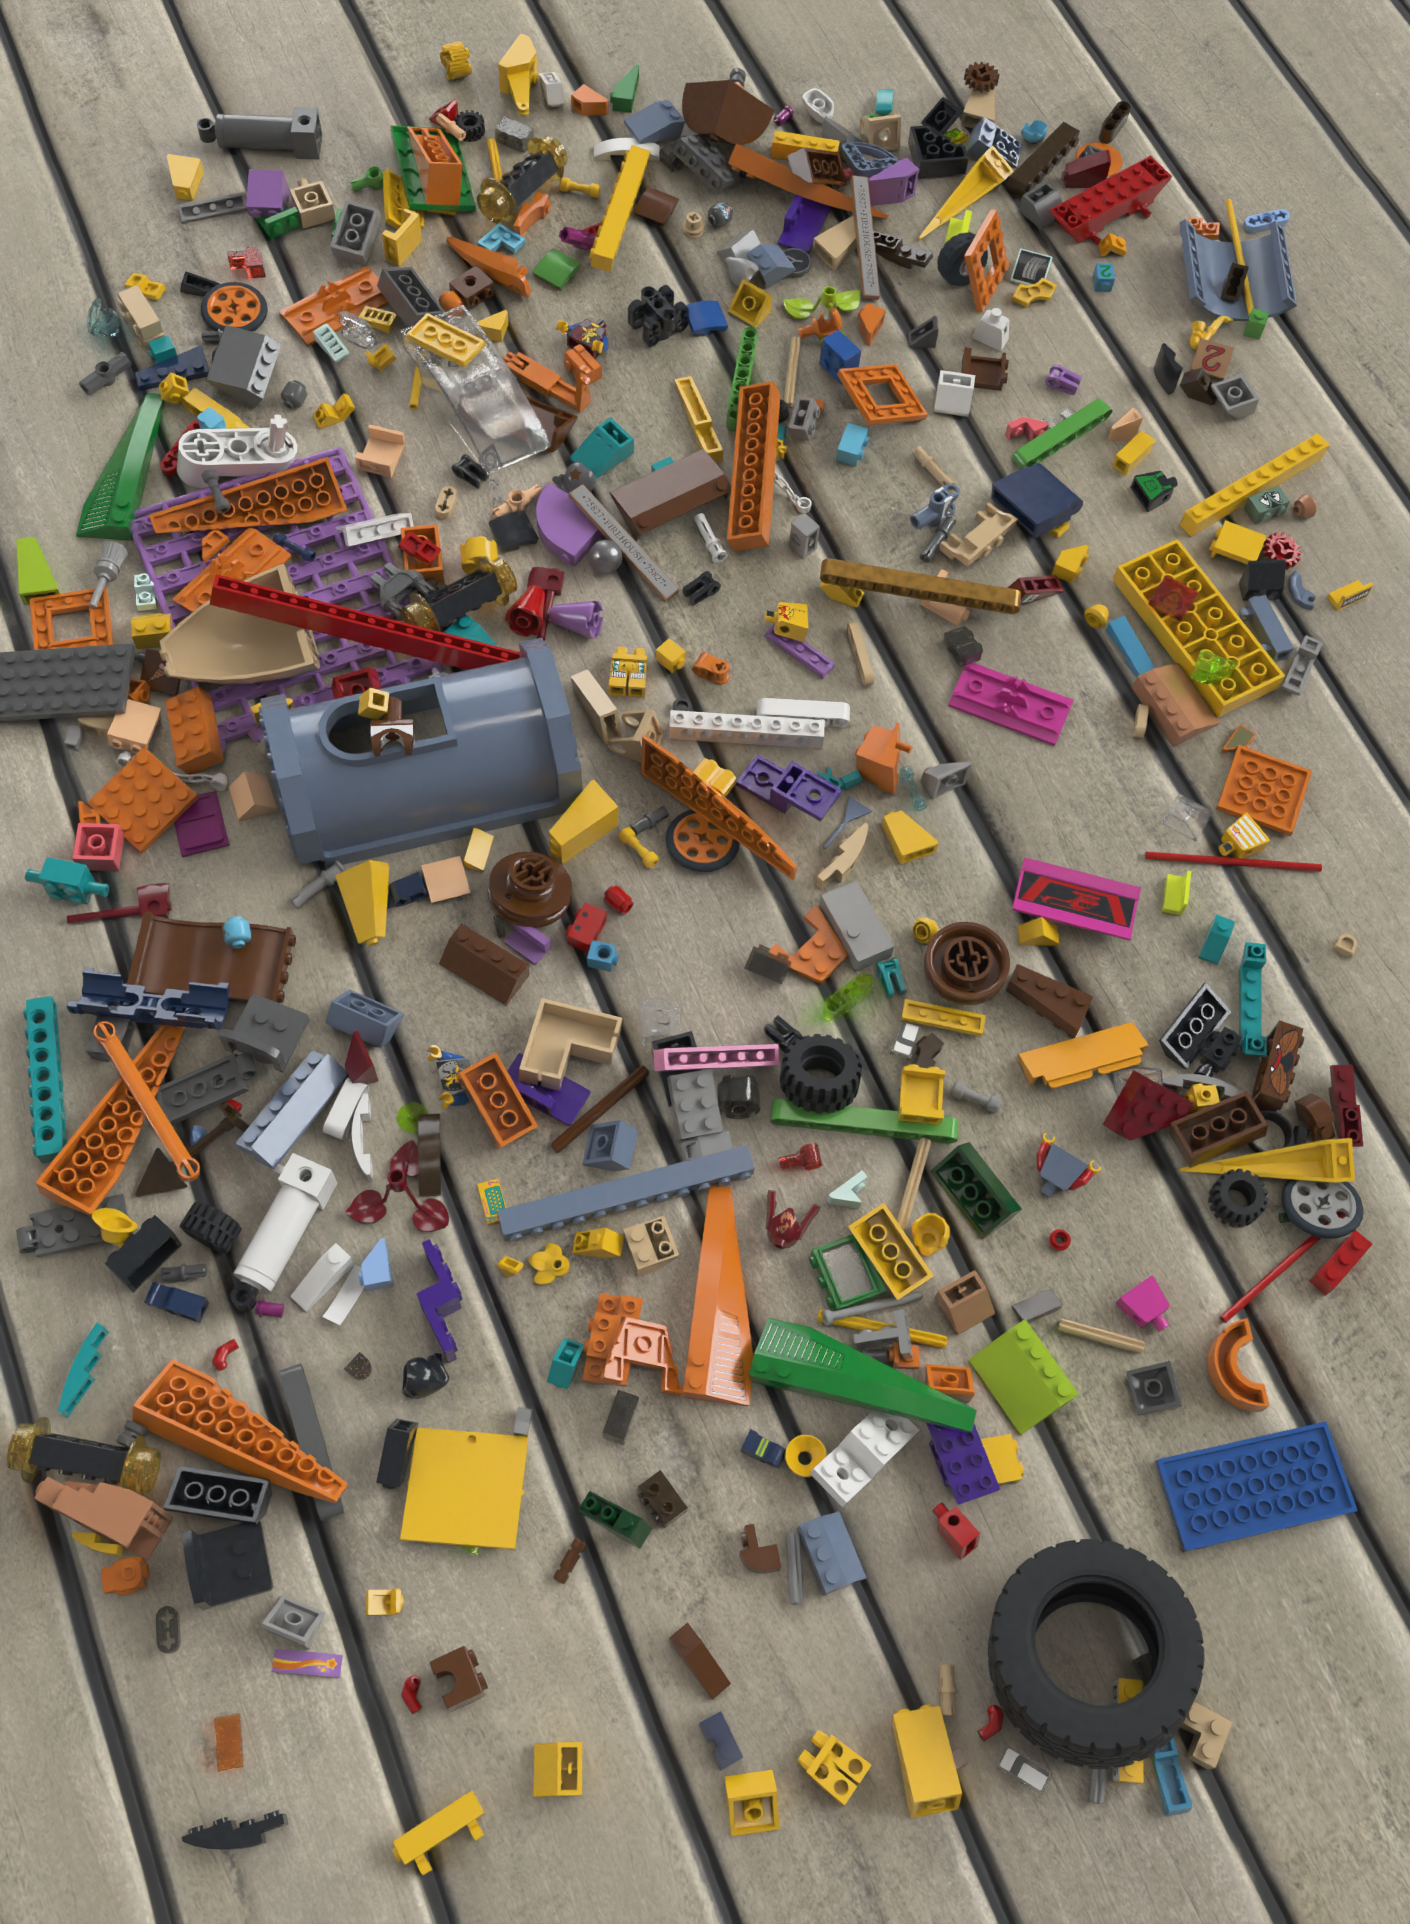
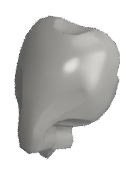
M727 257L725 259L730 279L737 288H739L742 279L752 283L757 277L759 268L754 262L744 258Z

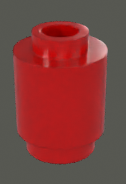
M618 885L610 886L604 893V900L618 913L624 915L634 905L632 898Z

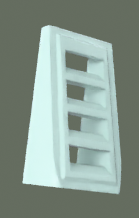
M327 323L313 331L314 340L335 363L350 355L347 348Z

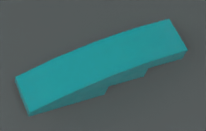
M96 1322L83 1342L65 1382L58 1412L66 1418L70 1416L96 1380L90 1372L102 1357L97 1348L109 1333L98 1322Z

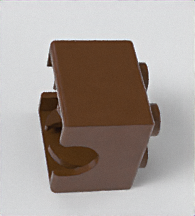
M465 1646L430 1661L432 1672L437 1676V1679L446 1675L455 1677L454 1689L442 1696L445 1706L450 1712H454L485 1697L484 1690L488 1689L482 1672L477 1673L475 1667L479 1663L473 1649L468 1650Z

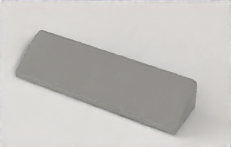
M244 192L177 205L182 223L247 210Z

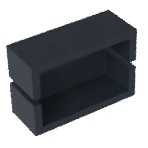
M154 1215L152 1218L144 1221L141 1229L135 1235H130L118 1251L116 1250L109 1255L105 1265L134 1293L182 1246V1243L175 1233Z

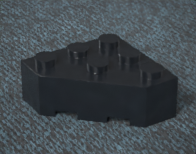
M927 125L910 127L908 145L913 163L919 168L918 178L966 174L969 157L964 145L960 143L956 145L951 142V138L941 133L938 135L932 132V128Z

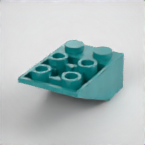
M610 417L592 431L571 455L570 460L580 462L594 473L596 480L634 454V438Z

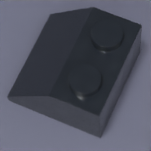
M1285 559L1249 561L1239 581L1242 600L1248 601L1251 597L1266 595L1270 601L1279 599L1284 589Z

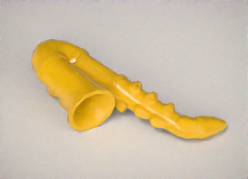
M1219 316L1206 331H1204L1206 327L1205 322L1194 321L1191 323L1192 335L1189 339L1191 349L1196 351L1201 338L1209 340L1222 323L1233 322V319L1227 316Z

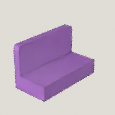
M514 925V931L505 939L507 946L534 965L551 949L550 939L533 927Z

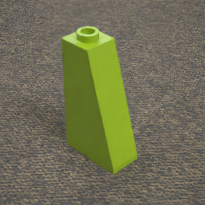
M36 537L16 539L19 595L23 604L29 605L30 598L61 594Z

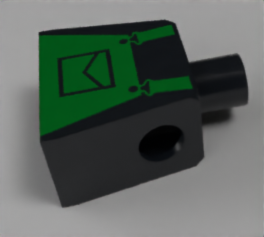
M1155 471L1134 476L1130 488L1148 513L1169 501L1174 490L1173 488L1177 487L1178 482L1174 476L1167 479L1162 471Z

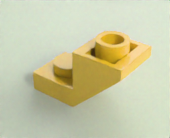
M343 393L334 406L321 403L312 416L318 427L322 429L345 421L355 409V406L349 395Z

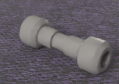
M958 1081L954 1083L950 1093L951 1097L956 1099L965 1098L976 1101L978 1104L986 1106L987 1110L993 1113L998 1112L1002 1102L1001 1097L996 1095L989 1097L984 1094H978L966 1088L964 1083Z

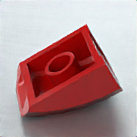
M372 667L333 677L331 686L334 699L364 693L369 688L382 689L379 675L376 669Z

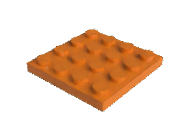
M1238 745L1216 810L1238 818L1248 813L1257 825L1291 836L1312 771Z
M144 747L87 803L108 823L119 824L124 837L143 854L200 797Z

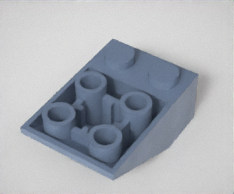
M984 117L972 130L967 152L976 159H979L990 147L994 146L1009 166L1016 168L1023 144Z

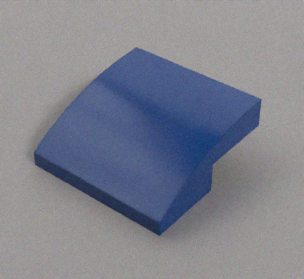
M700 301L686 305L689 308V326L693 334L708 335L710 330H727L728 325L718 301Z

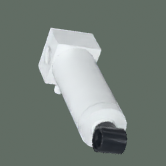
M292 1153L286 1166L278 1164L275 1169H272L281 1174L278 1181L282 1187L233 1273L241 1281L240 1285L236 1286L231 1292V1301L239 1311L248 1312L256 1306L258 1292H272L317 1207L324 1210L338 1184L331 1169ZM248 1294L249 1298L247 1301L239 1302V1298L242 1295Z

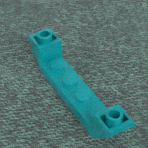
M1246 942L1239 969V1036L1242 1037L1239 1045L1245 1055L1266 1057L1267 1037L1262 1036V968L1266 964V944Z

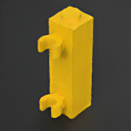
M471 1790L394 1840L395 1848L392 1851L398 1863L403 1861L404 1865H408L415 1860L423 1876L433 1870L425 1853L464 1827L468 1826L475 1841L485 1836L477 1822V1819L483 1816L485 1812L474 1791Z

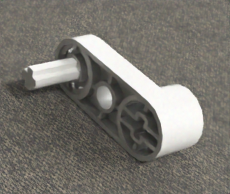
M274 415V419L270 420L269 428L191 430L183 434L179 440L177 473L186 484L196 488L209 487L202 478V473L207 469L216 471L218 475L217 482L221 476H248L268 472L279 473L286 470L296 460L297 443L286 432L287 420L281 419V415Z

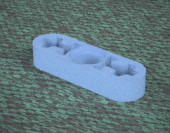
M1278 209L1248 216L1245 219L1243 229L1248 233L1269 230V224L1273 221H1276L1280 226H1285L1290 214L1284 209ZM1263 219L1270 221V223L1264 222Z

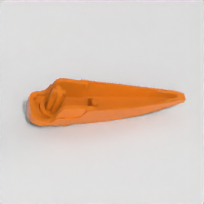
M447 237L446 242L472 267L477 266L491 280L509 289V291L529 298L532 291L528 280L525 278L528 269L524 265L518 267L516 258L454 237Z

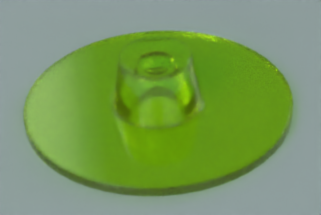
M416 1102L405 1104L398 1111V1125L406 1132H418V1114H428L427 1109L422 1104Z

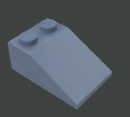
M670 100L654 102L624 119L623 123L638 143L641 144L681 138L685 120Z

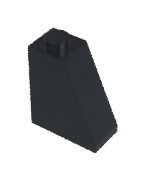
M396 1418L387 1428L376 1483L382 1484V1487L395 1489L396 1487L399 1488L403 1483L419 1423Z

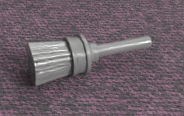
M107 541L103 544L101 557L97 560L94 567L98 583L89 603L91 609L97 608L105 584L115 581L118 577L120 566L128 554L122 544L113 541Z

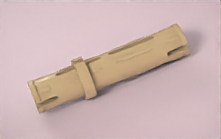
M921 446L915 448L912 455L920 461L921 466L927 469L942 486L947 484L955 485V482L937 465L933 456H929Z

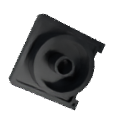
M260 1521L256 1525L240 1523L198 1535L192 1529L182 1532L185 1565L194 1605L202 1610L269 1592L273 1589L274 1585L263 1526Z

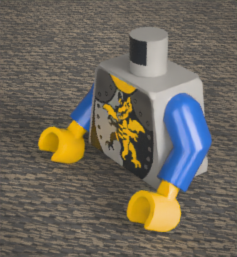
M431 1046L427 1049V1052H432L433 1054H430L427 1059L428 1061H434L436 1058L438 1060L436 1065L444 1092L438 1100L445 1101L442 1104V1108L446 1109L449 1105H466L470 1100L456 1075L472 1066L470 1058L440 1051L439 1047Z

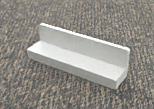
M398 513L339 526L336 529L343 530L346 546H352L400 535L401 528L414 527L411 513Z

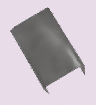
M97 1015L86 1052L92 1059L111 1062L102 1044H99L94 1038V1027L103 1021L112 1023L118 1039L126 1052H128L134 1032V1024L131 1019ZM106 1028L111 1036L113 1034L112 1030ZM102 1029L97 1032V1036L106 1038Z

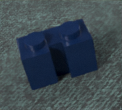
M721 1711L699 1723L707 1743L713 1740L717 1748L712 1751V1754L720 1771L743 1758Z

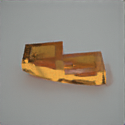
M240 1713L215 1717L214 1724L217 1742L215 1749L218 1772L243 1767Z

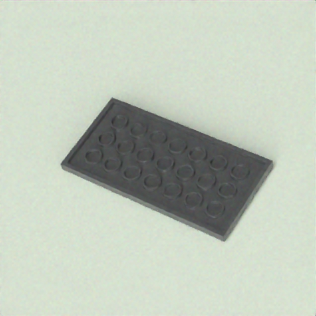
M131 643L0 652V721L125 714L136 647Z

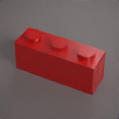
M1355 1230L1340 1244L1309 1282L1326 1296L1335 1289L1373 1244Z

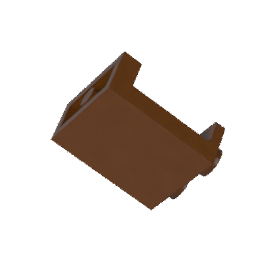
M965 347L961 373L975 375L974 388L1002 391L1003 384L1007 383L1008 373H1005L1009 360L1006 359V353L1003 352L1000 359L971 356L972 348Z

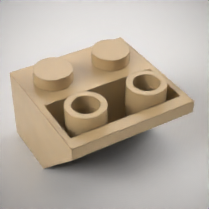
M665 1215L623 1229L624 1241L638 1277L659 1270L679 1257Z

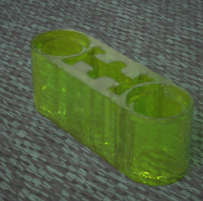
M866 973L859 974L829 996L824 1002L823 1017L828 1021H836L871 994L874 984L873 978ZM859 984H865L867 988H862ZM828 1007H835L837 1010L830 1011Z

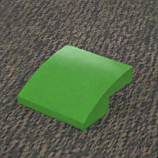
M553 248L541 259L532 273L562 291L569 278H574L581 267V263Z

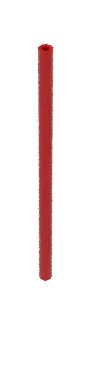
M1145 852V859L1322 871V864Z
M1343 1212L1336 1213L1342 1219L1347 1216ZM1311 1235L1224 1312L1220 1319L1227 1323L1321 1238Z

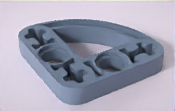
M846 142L842 144L841 156L855 176H875L898 161L893 154L876 145L863 142ZM862 154L870 155L878 159L866 161Z

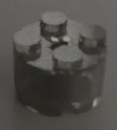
M726 1075L722 1078V1081L717 1086L718 1106L721 1115L723 1112L730 1119H746L750 1117L751 1113L755 1112L756 1115L760 1112V1088L755 1076L734 1077Z

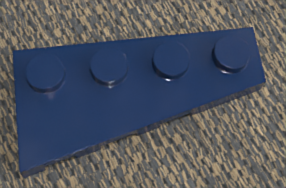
M200 345L140 370L135 375L139 390L142 391L159 387L161 381L170 373L190 381L207 377L209 369L203 347Z

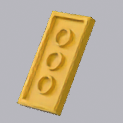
M428 313L406 334L407 340L463 368L486 346L484 340Z

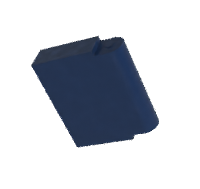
M1041 463L1035 464L1030 468L1026 466L992 484L991 498L1009 514L1013 515L1035 538L1069 521L1071 516L1079 512L1083 506V500Z

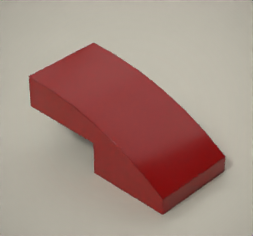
M410 531L398 545V548L428 564H431L441 552V549L427 539L423 541Z

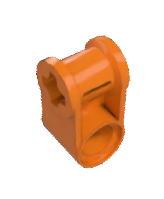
M701 653L692 667L695 675L716 684L722 685L729 680V664L725 660L716 658L709 653Z

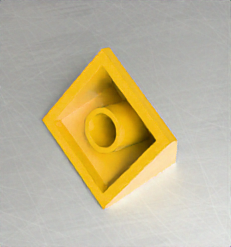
M742 279L728 308V312L756 328L770 314L772 295Z

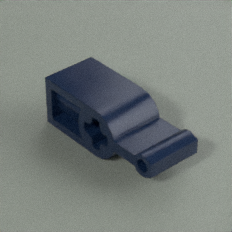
M419 872L389 884L387 909L393 906H405L429 896L425 881Z
M157 1282L152 1283L144 1301L149 1306L163 1309L168 1313L201 1323L209 1304L206 1297L175 1287H167Z

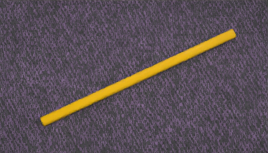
M1227 199L1225 200L1237 263L1245 266L1232 200ZM1246 275L1243 292L1249 316L1254 305L1248 276Z

